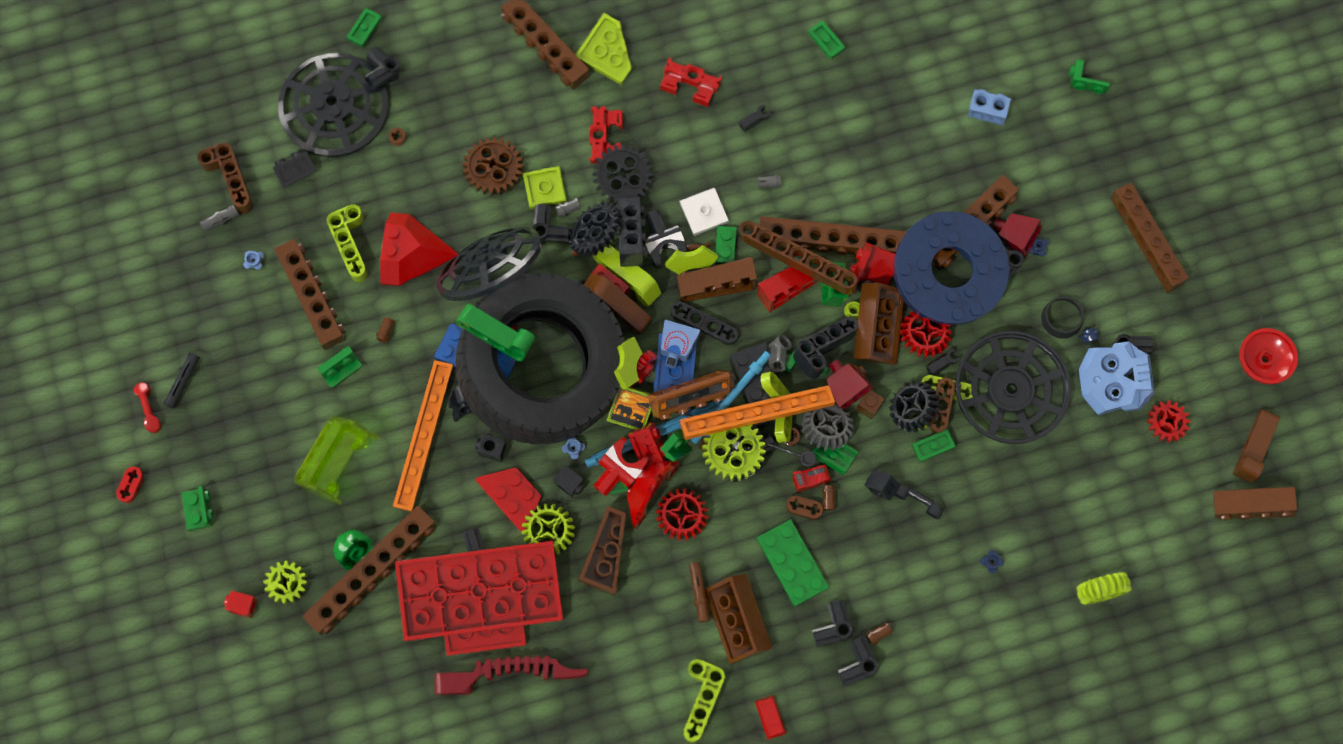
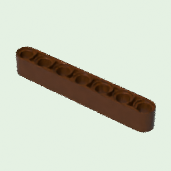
M745 221L741 224L740 234L744 243L845 295H852L856 292L857 277L854 273L752 221ZM748 230L753 231L752 234H745ZM763 239H769V240H770V241L767 242V243H762V242H761V240H763ZM780 247L786 248L785 251H778L777 249ZM795 256H802V257H803V258L800 259V260H795V259H794ZM813 264L819 265V267L816 269L811 268L810 266ZM835 273L836 276L828 277L827 274ZM847 281H850V282L853 283V284L850 285V286L844 285V283L847 282Z

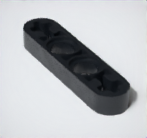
M676 301L671 305L670 313L674 319L692 328L699 329L700 332L726 345L736 343L738 332L734 327L684 302ZM679 307H682V311L686 314L689 310L690 312L688 313L687 319H685V314L679 312V314H676L675 308L678 309ZM697 314L701 317V321L699 323H692L690 317ZM715 323L718 329L715 332H710L707 329L708 324ZM721 327L724 328L723 332L726 334L732 332L734 338H730L728 340L726 339V335L722 332L721 336H719L718 334L721 331Z

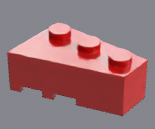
M790 266L758 283L757 296L768 312L771 313L816 284L817 280Z

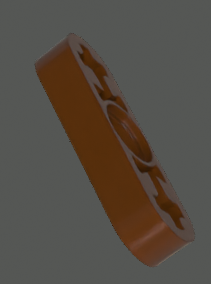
M942 378L936 387V394L940 395L938 402H946L947 409L941 411L937 408L940 413L938 415H942L940 423L943 426L936 428V424H933L936 421L931 420V427L929 426V428L934 433L943 432L948 425L955 389L954 382L949 378ZM944 383H947L948 387L951 388L947 390L946 396H942L944 389L940 387Z

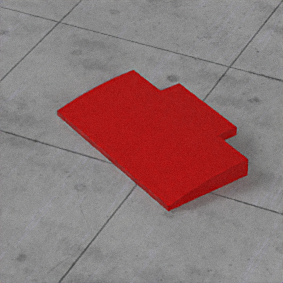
M553 541L395 561L404 641L445 636L447 656L524 646L526 645L524 625L563 620Z

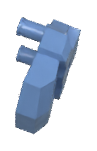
M1131 342L1115 343L1112 348L1088 349L1079 368L1082 396L1098 415H1103L1123 409L1125 412L1141 410L1145 403L1149 402L1150 398L1155 394L1150 355L1138 349ZM1111 361H1115L1116 363L1115 367L1113 368L1109 367V363ZM1132 372H1134L1135 382L1127 378ZM1114 390H1119L1118 396L1113 395Z

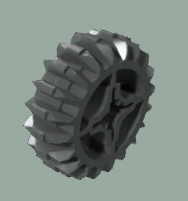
M836 403L834 406L804 413L801 426L803 427L802 433L806 434L805 440L811 439L810 445L815 443L817 444V449L821 446L824 448V451L828 447L832 451L836 447L838 449L842 448L851 439L854 429L852 425L853 419L849 418L850 412L844 413L845 409L839 408ZM815 418L818 420V426L816 427L813 422ZM838 425H840L842 431L840 434L837 431Z

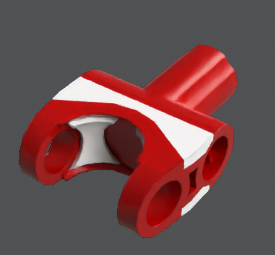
M624 436L613 444L598 461L606 470L593 484V487L604 496H607L619 481L628 488L641 473L649 459L647 455H644L635 463L626 462L621 455L623 444L627 441Z

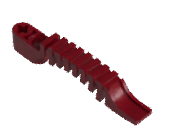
M515 656V659L505 657V660L496 658V661L486 659L484 664L481 661H476L474 672L435 674V695L473 694V686L482 676H486L487 680H492V670H496L495 674L497 676H502V667H505L506 674H511L512 666H515L516 673H521V666H524L525 674H530L531 665H534V676H540V665H544L542 677L544 680H549L550 666H553L554 679L587 677L588 669L565 668L556 659H550V656H544V658H540V656H535V658L525 656V659Z

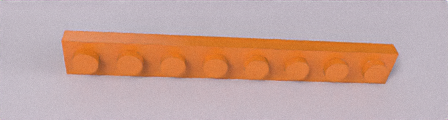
M434 360L393 507L409 512L414 509L453 371V364Z
M828 385L680 419V426L685 440L834 406L835 400Z

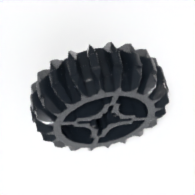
M912 381L911 384L905 383L904 388L898 387L899 392L893 393L895 399L890 400L893 404L889 407L890 411H892L889 414L893 418L892 421L900 429L907 432L913 431L917 433L919 429L925 431V425L931 427L930 421H936L934 415L940 414L937 410L941 406L938 402L940 398L936 394V390L922 381H918V383Z

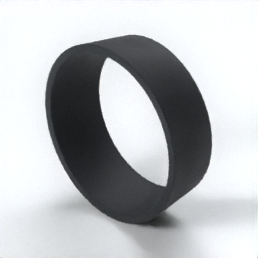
M1070 297L1053 299L1044 307L1041 315L1045 330L1050 335L1061 339L1076 335L1080 331L1084 319L1081 305ZM1067 301L1072 303L1080 312V324L1070 331H1061L1053 327L1048 320L1047 314L1048 308L1053 302Z

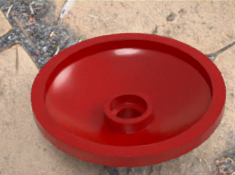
M1262 328L1253 331L1243 340L1239 350V359L1243 370L1250 378L1262 384L1273 385L1285 381L1294 373L1298 363V353L1293 341L1286 334L1276 329ZM1262 357L1267 359V363L1262 361Z

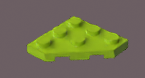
M604 13L576 53V56L588 67L622 85L631 72V65L620 22Z

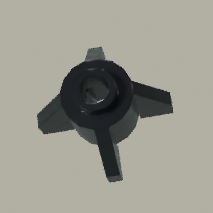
M456 387L447 401L448 407L453 409L452 416L455 422L462 415L473 413L470 406L466 403L460 387Z

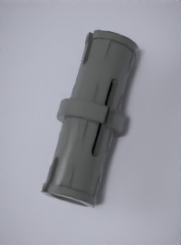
M231 205L220 212H214V215L199 222L204 232L215 226L223 225L224 222L239 214L234 205Z

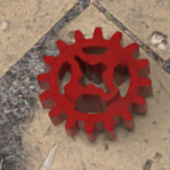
M648 350L639 357L637 362L639 380L630 387L637 385L638 382L640 384L643 383L653 372V364L657 359V355L651 350Z
M1168 400L1164 405L1161 401L1158 406H1153V411L1148 413V416L1151 418L1147 420V423L1152 425L1148 430H1154L1153 437L1159 435V441L1166 438L1167 443H1170L1173 438L1177 442L1179 437L1183 438L1186 435L1184 432L1189 430V427L1186 426L1191 422V420L1186 419L1189 413H1183L1185 407L1178 408V402L1171 405L1170 400ZM1158 413H1160V414H1159L1160 420H1159V421H1156L1157 415H1158ZM1178 422H1181L1180 429L1177 430V424Z

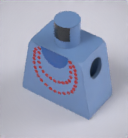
M665 320L661 343V354L667 356L665 366L675 369L678 360L684 362L688 360L700 337L699 329Z

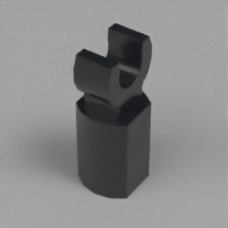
M765 105L759 106L757 112H752L738 122L739 127L744 133L759 124L761 120L770 118V112L767 114L761 113L765 109Z
M950 349L945 357L941 356L926 365L929 374L935 376L948 368L949 364H957L960 357L956 359L950 357L955 350Z

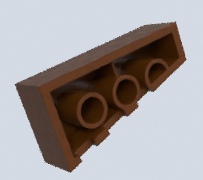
M753 257L694 272L687 271L677 275L681 302L753 291L756 288L757 280Z
M1295 487L1213 491L1215 518H1219L1221 521L1231 520V518L1247 520L1252 518H1295L1296 516Z
M607 506L577 582L612 596L616 594L626 513Z

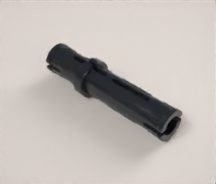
M191 352L188 353L163 404L175 409V405L189 378L194 374L193 370L200 359L198 355Z

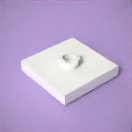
M715 188L680 201L694 236L729 222Z

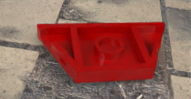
M516 467L475 479L521 533L523 530L528 529L524 528L522 523H529L525 516L532 518L533 515H531L530 510L535 512L542 496Z

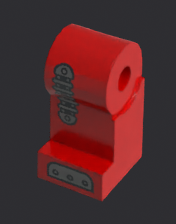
M826 465L804 471H796L792 474L797 493L831 481Z

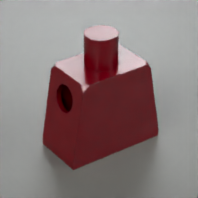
M1010 214L1006 222L997 219L993 229L1000 232V240L1013 250L1021 252L1023 257L1026 258L1034 241L1041 232L1042 226L1039 219Z
M839 360L829 365L834 374L827 379V382L840 408L847 409L874 388L853 365L846 364L842 366Z

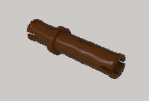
M700 562L690 563L689 568L695 598L693 603L697 609L699 623L709 622V599L706 597Z

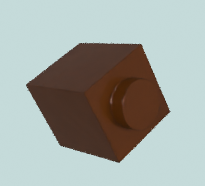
M870 390L861 398L856 410L872 420L883 404L884 398Z

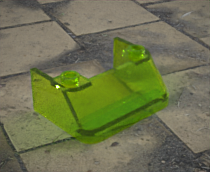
M335 416L331 417L295 475L294 483L329 502L341 505L342 501L336 498L339 495V485L336 483L338 477L354 450L364 449L368 445L369 438L378 440L379 436L356 421Z

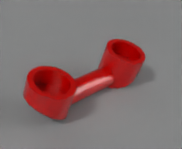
M138 383L134 387V393L140 398L145 413L144 427L150 433H158L162 428V423L152 413L148 400L151 388L147 383Z

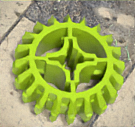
M544 504V510L537 506V513L534 510H530L531 515H533L532 518L525 516L529 523H522L524 528H528L522 531V535H528L523 540L525 543L530 542L529 544H533L545 539H551L555 542L554 550L559 555L560 551L558 548L561 547L565 551L567 548L564 543L569 545L572 543L568 537H574V533L569 532L575 529L574 525H569L573 522V519L567 518L569 515L567 511L561 514L563 511L562 507H559L556 511L555 504H552L551 509H548V505ZM554 516L557 517V519H553L552 521H545L542 517ZM537 522L541 529L537 533L538 536L534 538L532 530ZM563 522L564 533L560 539L556 534V530L559 524ZM544 526L551 528L553 535L549 532L543 533L545 532Z
M1123 572L1101 576L1078 585L1077 595L1082 604H1094L1127 594L1131 591V582L1127 574Z

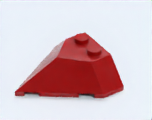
M390 213L385 224L380 257V284L401 286L406 281L414 277L417 278L443 265V263L451 260L458 253L410 214Z
M671 460L648 465L638 475L634 485L632 484L626 494L628 495L627 500L634 529L637 530L647 515L648 503L663 480H670L679 466V461L673 462Z

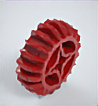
M911 311L910 317L906 316L904 318L906 323L901 324L903 330H900V335L903 336L901 342H907L904 346L905 349L911 347V354L916 351L917 357H920L921 353H923L925 359L928 358L929 353L932 357L936 356V352L942 354V349H947V343L951 341V338L948 337L952 334V331L948 330L951 325L931 321ZM923 320L921 327L911 329L914 323ZM930 321L936 324L937 327H933L930 324ZM925 326H926L927 333L929 334L928 337H927V339H926L925 332H923ZM941 337L939 342L929 346L930 339ZM914 338L921 340L922 345L916 342Z
M685 488L683 489V494H680L679 489H676V495L669 491L668 495L670 498L668 499L666 496H663L662 500L665 503L659 502L658 506L661 509L656 510V514L662 515L656 518L657 522H662L659 525V529L666 527L663 534L667 535L671 532L670 539L678 535V541H681V536H685V540L688 541L689 534H691L692 538H696L694 531L701 534L702 529L699 526L706 527L707 525L702 520H708V516L704 514L708 512V508H701L706 502H698L701 496L697 495L694 498L693 490L689 495ZM681 501L678 508L667 510L674 502ZM687 501L696 507L698 514L687 509ZM684 506V512L687 515L684 516V518L682 519V523H680L681 518H679V515L677 516V514L681 513L682 507ZM666 516L675 519L678 522V528L670 525ZM697 520L690 528L683 529L687 521Z

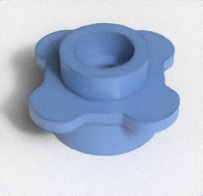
M247 251L243 266L246 269H261L263 253Z
M575 437L568 439L566 444L562 446V452L568 453L572 459H577L580 451L585 449L584 443H580Z

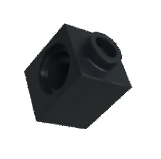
M483 434L481 439L478 438L475 449L479 456L501 462L507 443L504 439ZM488 444L495 445L492 451H486L485 447Z
M566 465L553 479L554 484L571 498L575 494L578 496L584 489L583 478Z
M876 469L872 471L864 484L873 495L889 501L900 486L892 475Z

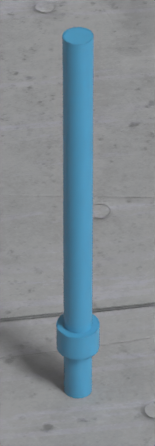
M767 351L750 365V370L715 411L727 409L750 380L761 372V367L771 357ZM703 436L692 438L690 440L693 443L697 444Z

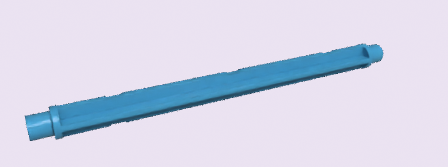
M723 400L710 402L686 414L697 416L714 412ZM681 415L657 426L661 436L681 428L680 419L688 417ZM627 439L623 444L622 454L634 449L630 439ZM609 448L586 459L587 467L599 465L598 461Z

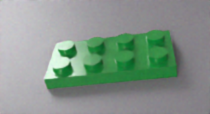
M791 519L756 538L794 607L829 589Z

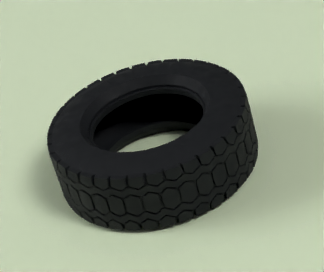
M537 273L519 276L504 287L490 294H485L474 307L510 328L528 321H543L558 326L575 341L583 363L581 380L570 392L554 398L529 396L516 389L505 378L498 363L497 348L463 329L456 350L457 380L466 403L470 406L473 413L479 417L480 421L487 427L489 426L491 430L499 435L502 434V436L526 444L545 445L562 442L579 435L591 427L604 414L620 387L614 371L617 370L620 363V354L617 347L624 342V338L614 314L610 312V308L604 301H601L599 296L594 294V292L590 293L589 288L582 284L579 285L577 281L567 278L566 280L565 277L555 274L551 276V274L540 273L537 275Z

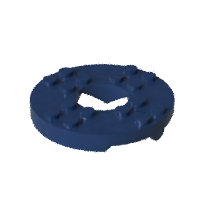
M947 211L922 218L906 232L897 247L893 271L895 283L902 299L916 314L941 324L964 325L983 317L999 302L1008 283L1009 262L1003 243L991 227L972 215ZM944 248H953L958 251L971 265L972 275L970 280L965 285L957 288H949L940 284L935 279L931 267L933 257L937 252Z

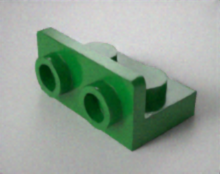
M347 346L317 369L330 388H334L361 369L362 364L356 358L351 348Z
M682 429L673 433L660 448L664 455L673 462H676L692 451L687 445L690 439L685 440Z
M198 486L196 490L181 492L187 530L193 531L212 527L211 521L214 520L212 509H209L208 502L211 501L209 490H206L203 486Z

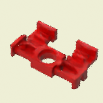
M669 58L664 68L665 76L660 85V90L676 95L677 83H680V81L699 89L693 96V102L708 107L713 94L712 90L714 89V94L717 93L722 77H713L705 74L704 69L690 64L683 66L672 62V58ZM694 72L698 77L691 79L688 77V74Z
M592 107L590 109L593 113V125H590L589 143L592 146V158H589L591 164H599L596 159H603L601 152L608 154V147L614 151L615 145L607 143L608 127L616 125L623 129L622 110L608 111L606 107H601L600 109ZM597 131L603 132L601 139L594 138V134ZM616 143L618 149H621L622 144Z

